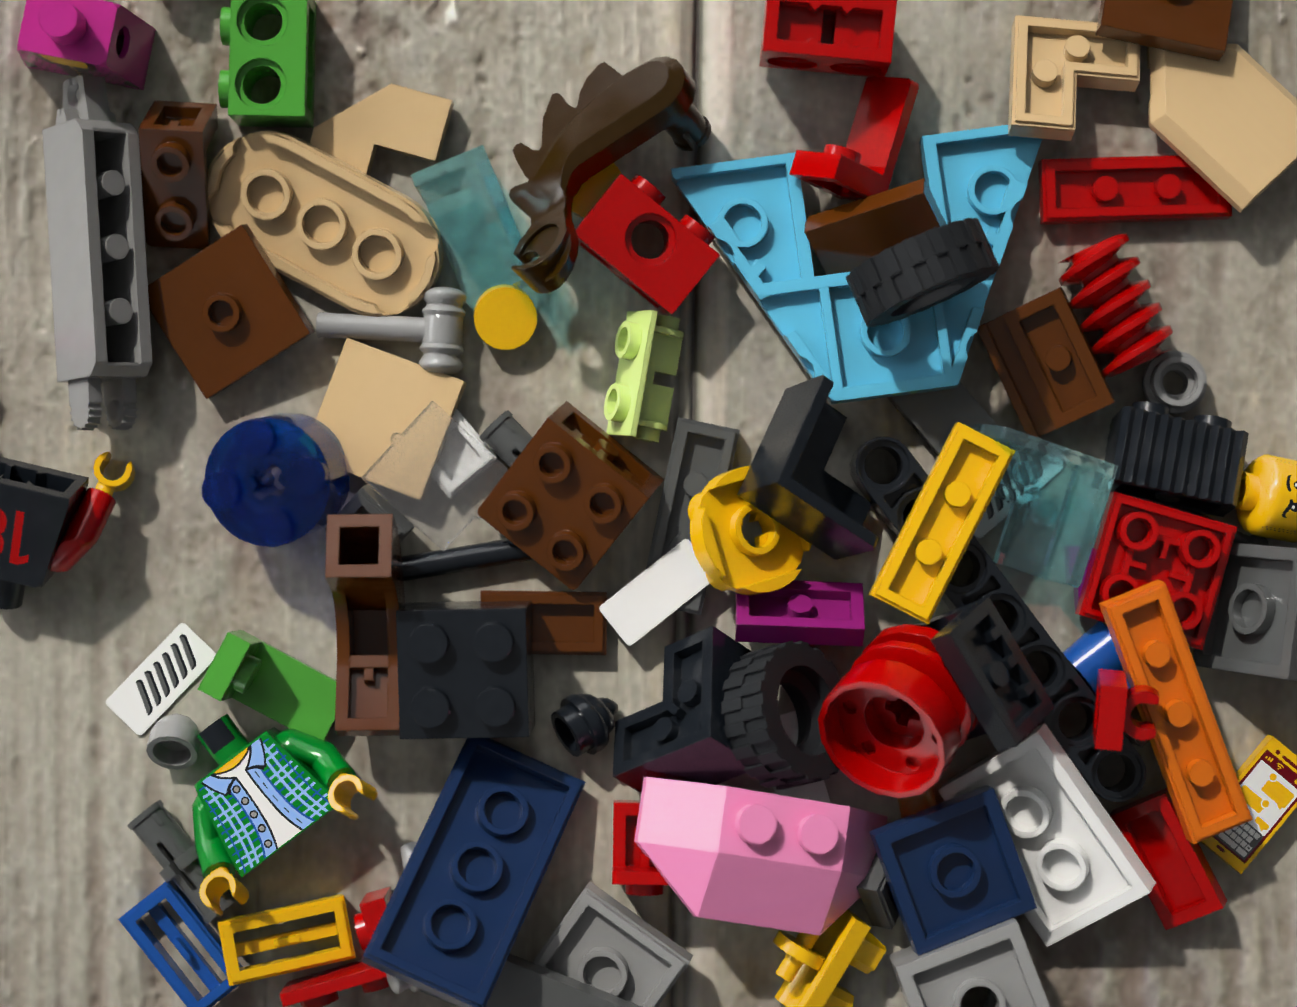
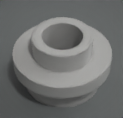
M1169 351L1155 357L1147 365L1142 378V388L1148 402L1167 406L1170 409L1169 414H1181L1192 410L1201 402L1207 388V377L1203 366L1195 357L1181 351ZM1168 372L1179 374L1183 380V388L1178 395L1168 393L1163 386L1164 376Z

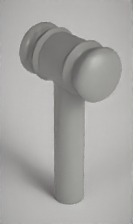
M452 287L430 288L424 293L423 299L425 300L426 307L421 311L424 317L364 316L360 314L319 312L316 319L317 337L422 342L419 348L423 352V356L419 364L423 369L434 373L455 374L463 368V363L459 356L464 352L462 347L463 318L466 312L462 309V306L466 302L467 296L461 290Z

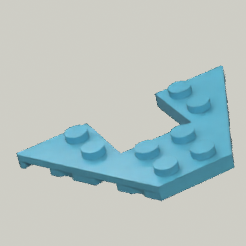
M1008 125L922 136L919 144L924 178L946 224L965 218H978L1000 266L1042 139L1008 136ZM796 152L671 169L673 183L704 227L714 236V241L811 379L824 375L834 382L827 398L830 405L953 389L958 386L996 272L969 290L927 310L882 326L867 327L846 280V276L850 272L814 276L810 242L804 233L807 220L801 179L789 174Z

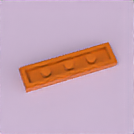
M1157 579L1099 603L1122 668L1125 671L1129 687L1148 685L1158 690L1159 705L1142 703L1138 704L1137 708L1142 722L1155 723L1156 736L1150 739V743L1186 839L1192 844H1196L1251 821L1250 811L1166 583Z

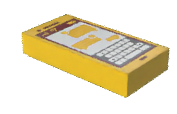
M1268 734L1236 772L1252 820L1201 841L1203 845L1240 874L1243 873L1297 808V755L1274 736Z

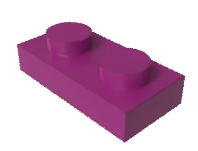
M793 580L790 584L776 591L757 595H741L739 593L735 595V642L784 643L793 640V643L804 641L809 643V645L863 647L865 633L863 583Z

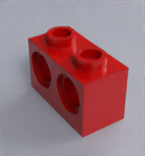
M766 0L759 67L863 77H885L892 60L897 0Z

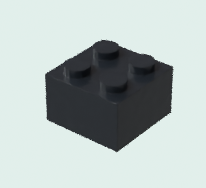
M531 601L408 602L396 610L400 739L530 736L535 726Z

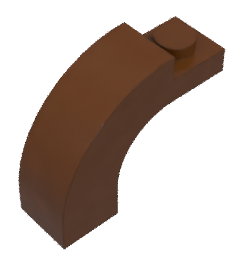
M393 514L327 515L325 579L333 596L337 634L335 732L338 736H400L396 610L405 604V592L397 525Z

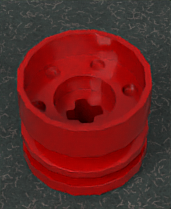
M902 624L884 629L869 642L862 654L852 664L851 670L839 680L824 699L818 717L820 738L833 764L852 782L875 794L895 798L923 794L939 781L954 759L957 749L965 743L970 732L979 723L975 713L930 641L939 632L931 627Z

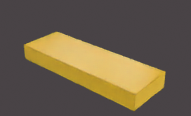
M956 422L868 595L925 624H929L1016 451L960 422Z

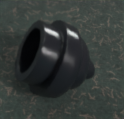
M571 694L561 700L560 709L551 714L552 726L558 739L570 754L575 757H579L585 752L594 755L604 749L609 742V733L612 732L615 726L613 716L618 712V704L611 699L597 698L591 694Z

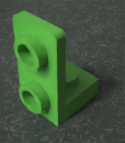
M243 630L227 633L198 687V690L218 701L233 698L290 729L299 730L322 740L327 738L335 722L336 680Z

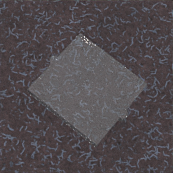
M432 400L402 434L398 432L392 434V445L361 478L444 552L474 518L482 519L478 515V508L501 480L508 468Z

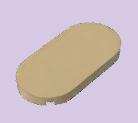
M280 131L248 133L226 144L210 164L207 172L209 209L214 219L211 221L219 235L223 237L240 225L248 224L278 272L333 302L364 316L395 315L408 311L424 300V293L436 285L443 265V243L435 221L425 208L412 198L292 134Z

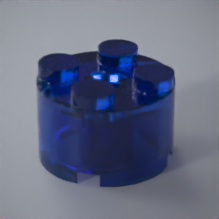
M278 413L250 419L228 430L213 447L206 465L205 479L202 484V496L222 526L237 538L259 546L278 547L324 528L327 525V515L338 514L341 511L349 492V475H347L343 456L345 454L336 435L323 423L308 415ZM279 467L282 471L278 481L285 488L281 490L274 485L275 477L271 473L272 469Z

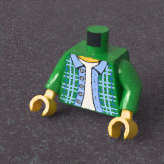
M229 715L222 716L197 735V738L218 764L217 768L194 785L198 794L192 804L195 849L204 878L199 890L200 899L218 916L223 915L219 902L221 896L227 890L231 891L234 899L241 905L245 904L249 899V892L234 877L235 870L241 877L245 876L332 809L356 820L358 815L351 808L353 796L359 791L362 795L374 801L378 795L376 788L356 777L352 767L338 749L328 741L296 729H288L281 732L273 727L249 743Z

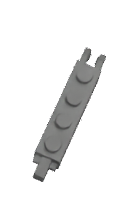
M77 75L75 78H69L63 82V108L57 110L56 125L42 130L57 382L68 383L71 421L74 422L73 426H76L77 430H94V428H98L100 418H102L101 411L103 410L101 408V383H103L105 414L107 415L106 420L109 421V426L116 430H129L135 424L136 411L138 410L136 408V378L146 377L153 363L139 134L131 123L116 122L115 114L110 112L105 77Z

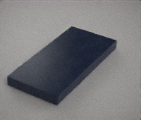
M467 738L363 954L361 962L459 1007H486L586 782L490 738Z

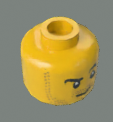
M1266 454L1254 459L1245 471L1242 472L1238 503L1235 509L1238 521L1246 532L1256 536L1297 543V460Z

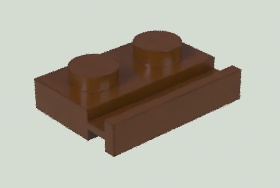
M1062 287L978 327L977 331L1029 441L1116 402Z

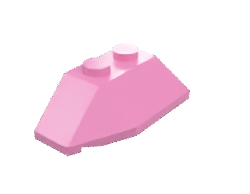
M644 777L634 842L645 856L649 857L661 876L694 917L821 935L860 898L857 886L867 876L876 854L869 831L886 825L888 816L850 806L729 786Z

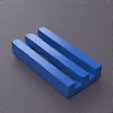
M173 880L168 883L164 882L118 920L187 1007H212L240 984L229 986L227 979L222 981L161 904V901L166 898L226 975L219 935L209 923L206 925L203 921L204 918ZM147 912L209 989L210 992L204 997L201 996L143 922L141 917ZM238 961L239 968L243 967L241 963Z

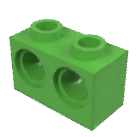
M231 0V7H222L220 13V37L222 45L230 46L229 70H221L219 73L218 96L220 107L228 108V115L238 126L314 128L317 7L314 0ZM275 14L282 17V27L275 37L269 40L253 38V27L262 16ZM267 76L280 79L281 88L274 100L265 104L252 102L251 91L259 79Z

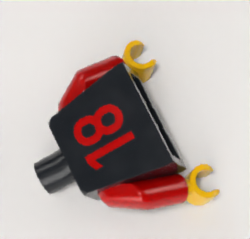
M110 452L99 455L93 467L98 483L95 488H88L89 477L0 457V609H16L22 606L25 586L43 587L55 572L69 571L97 543L116 504V500L112 497L113 493L124 491L134 481L135 468L131 461L128 462L123 476L118 480L112 481L104 478V470L109 464L112 455Z

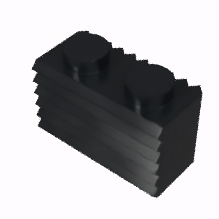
M1138 401L1132 403V406H1124L1112 418L1099 491L1108 493L1115 491L1150 502L1224 517L1237 507L1249 433L1234 430L1231 428L1232 422L1219 416L1197 415L1193 420L1173 417L1169 415L1170 409L1167 406L1148 401Z

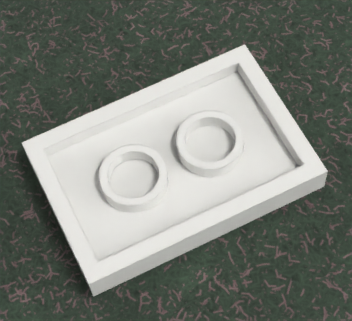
M1045 723L1033 729L1018 746L992 753L946 780L938 789L941 796L947 801L984 785L994 788L1037 906L1036 909L1028 911L1024 915L1047 947L1151 893L1156 884L1154 878Z

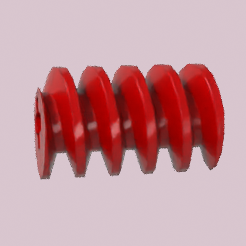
M1127 233L1112 236L1059 262H1070L1072 265L1059 278L1061 286L1081 285L1083 288L1069 302L1071 308L1093 309L1090 316L1080 325L1082 331H1103L1104 333L1091 348L1093 354L1113 353L1115 356L1102 370L1105 378L1116 376L1171 350H1161L1160 347L1173 333L1171 325L1151 327L1149 324L1162 310L1160 302L1140 304L1138 301L1151 287L1149 279L1129 281L1127 278L1140 264L1138 256L1118 258L1116 254L1130 240Z

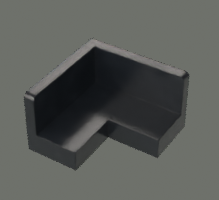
M820 375L785 389L737 495L822 552L838 560L873 551L879 537L863 526L872 503L824 471L847 417L826 403L834 382L826 376Z
M710 626L665 646L663 701L615 721L613 777L641 793L644 777L717 785L745 774V767L740 760H736L731 751L733 749L729 738H726L723 727L725 726L724 714L721 712V702L724 701V691L722 689L724 681L729 678V669L733 663L741 661V656L752 651L735 642L734 639L714 626Z

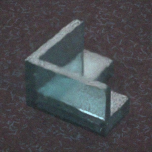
M483 145L411 175L416 190L425 202L431 217L438 227L443 247L460 288L467 296L466 302L469 307L474 308L478 298L493 286L508 284L521 289L528 286L511 269L514 265H523L513 254L521 236Z
M975 423L974 430L1016 451L993 495L994 497L1012 502L993 562L1047 581L1078 588L1081 585L1119 466L1009 427Z

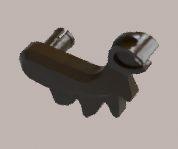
M667 56L653 58L624 75H621L605 62L599 64L587 77L580 91L577 107L570 106L560 94H552L543 117L542 147L539 150H532L522 143L515 145L512 151L521 170L529 180L513 187L509 192V197L523 213L531 218V226L519 240L513 253L523 265H514L511 269L535 292L541 294L550 293L560 288L574 268L578 255L579 241L572 221L573 198L584 182L663 130L671 136L675 145L682 151L690 152L694 150L693 144L684 135L685 133L692 137L699 148L709 139L711 124L693 105L696 92L694 80L676 59Z

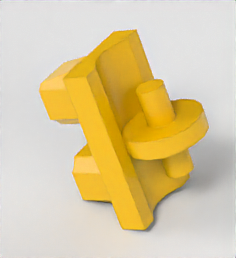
M850 909L843 913L821 935L799 932L797 937L779 930L773 939V943L787 954L775 972L784 979L775 998L786 1007H853L854 996L846 988L838 985V982L849 965L867 975L874 971L884 956L886 947L869 932L871 927Z

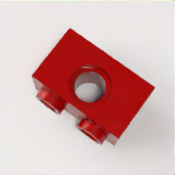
M621 173L575 228L579 246L663 315H672L720 256L719 253L709 246L715 238L692 217L685 214L679 221L660 206L666 197L645 178L636 174L630 181ZM647 223L654 225L662 233L664 246L656 258H643L634 251L631 244V235L634 228L639 224Z

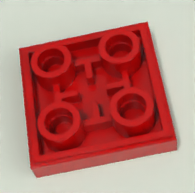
M1115 491L1110 492L1075 614L1105 622L1099 603L1158 579L1166 583L1188 646L1203 650L1237 527Z

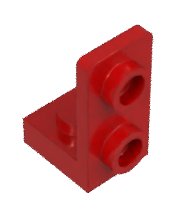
M868 77L864 84L846 147L826 144L823 152L796 150L789 174L839 199L859 200L888 190L919 90V84L909 78Z
M391 886L366 893L359 904L361 913L354 914L357 937L364 952L393 894ZM359 960L288 981L279 995L283 1007L300 1003L301 1007H323L339 999L338 991L362 985L363 992L369 993L390 986L385 972Z

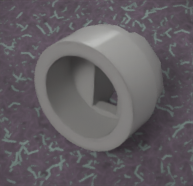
M178 713L164 716L158 720L150 732L146 749L148 757L155 764L167 769L179 770L192 766L197 760L201 743L197 738L199 731L196 723L190 717Z

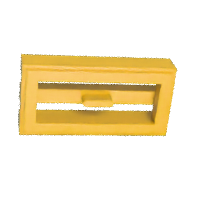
M343 894L217 921L229 986L356 958ZM334 912L335 921L234 942L233 933ZM338 935L340 946L239 968L237 957Z

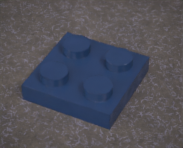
M984 785L869 831L910 945L918 956L1037 908L994 788L989 785Z

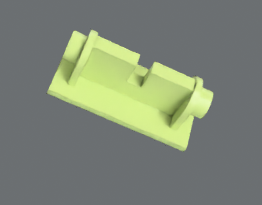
M655 310L627 311L626 321L620 325L615 339V354L619 358L615 383L608 389L604 402V415L608 420L606 433L609 435L629 436L637 440L659 443L661 431L667 432L674 388L653 384L655 373L670 376L677 375L684 332L679 330L680 318L660 315Z

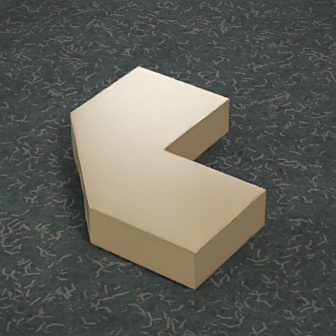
M391 83L314 127L310 144L369 176L377 147L438 164L454 103L446 98Z

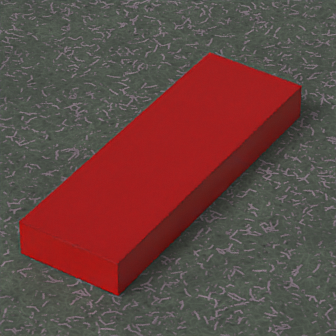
M1179 155L1041 159L1038 162L1040 225L1226 220L1232 217V205Z

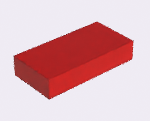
M1167 788L1112 810L1110 817L1156 881L1151 893L1147 895L1165 930L1224 908L1227 898L1199 843L1192 844L1186 839Z

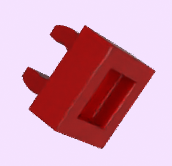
M1098 669L1092 729L1095 749L1122 751L1124 731L1130 737L1137 740L1155 738V723L1137 721L1131 716V711L1136 705L1142 703L1159 705L1158 690L1148 685H1136L1128 689L1125 671Z

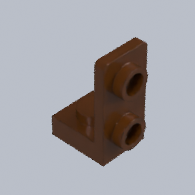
M154 100L138 128L146 243L149 246L205 249L209 245L211 236L206 150L218 129L217 104Z

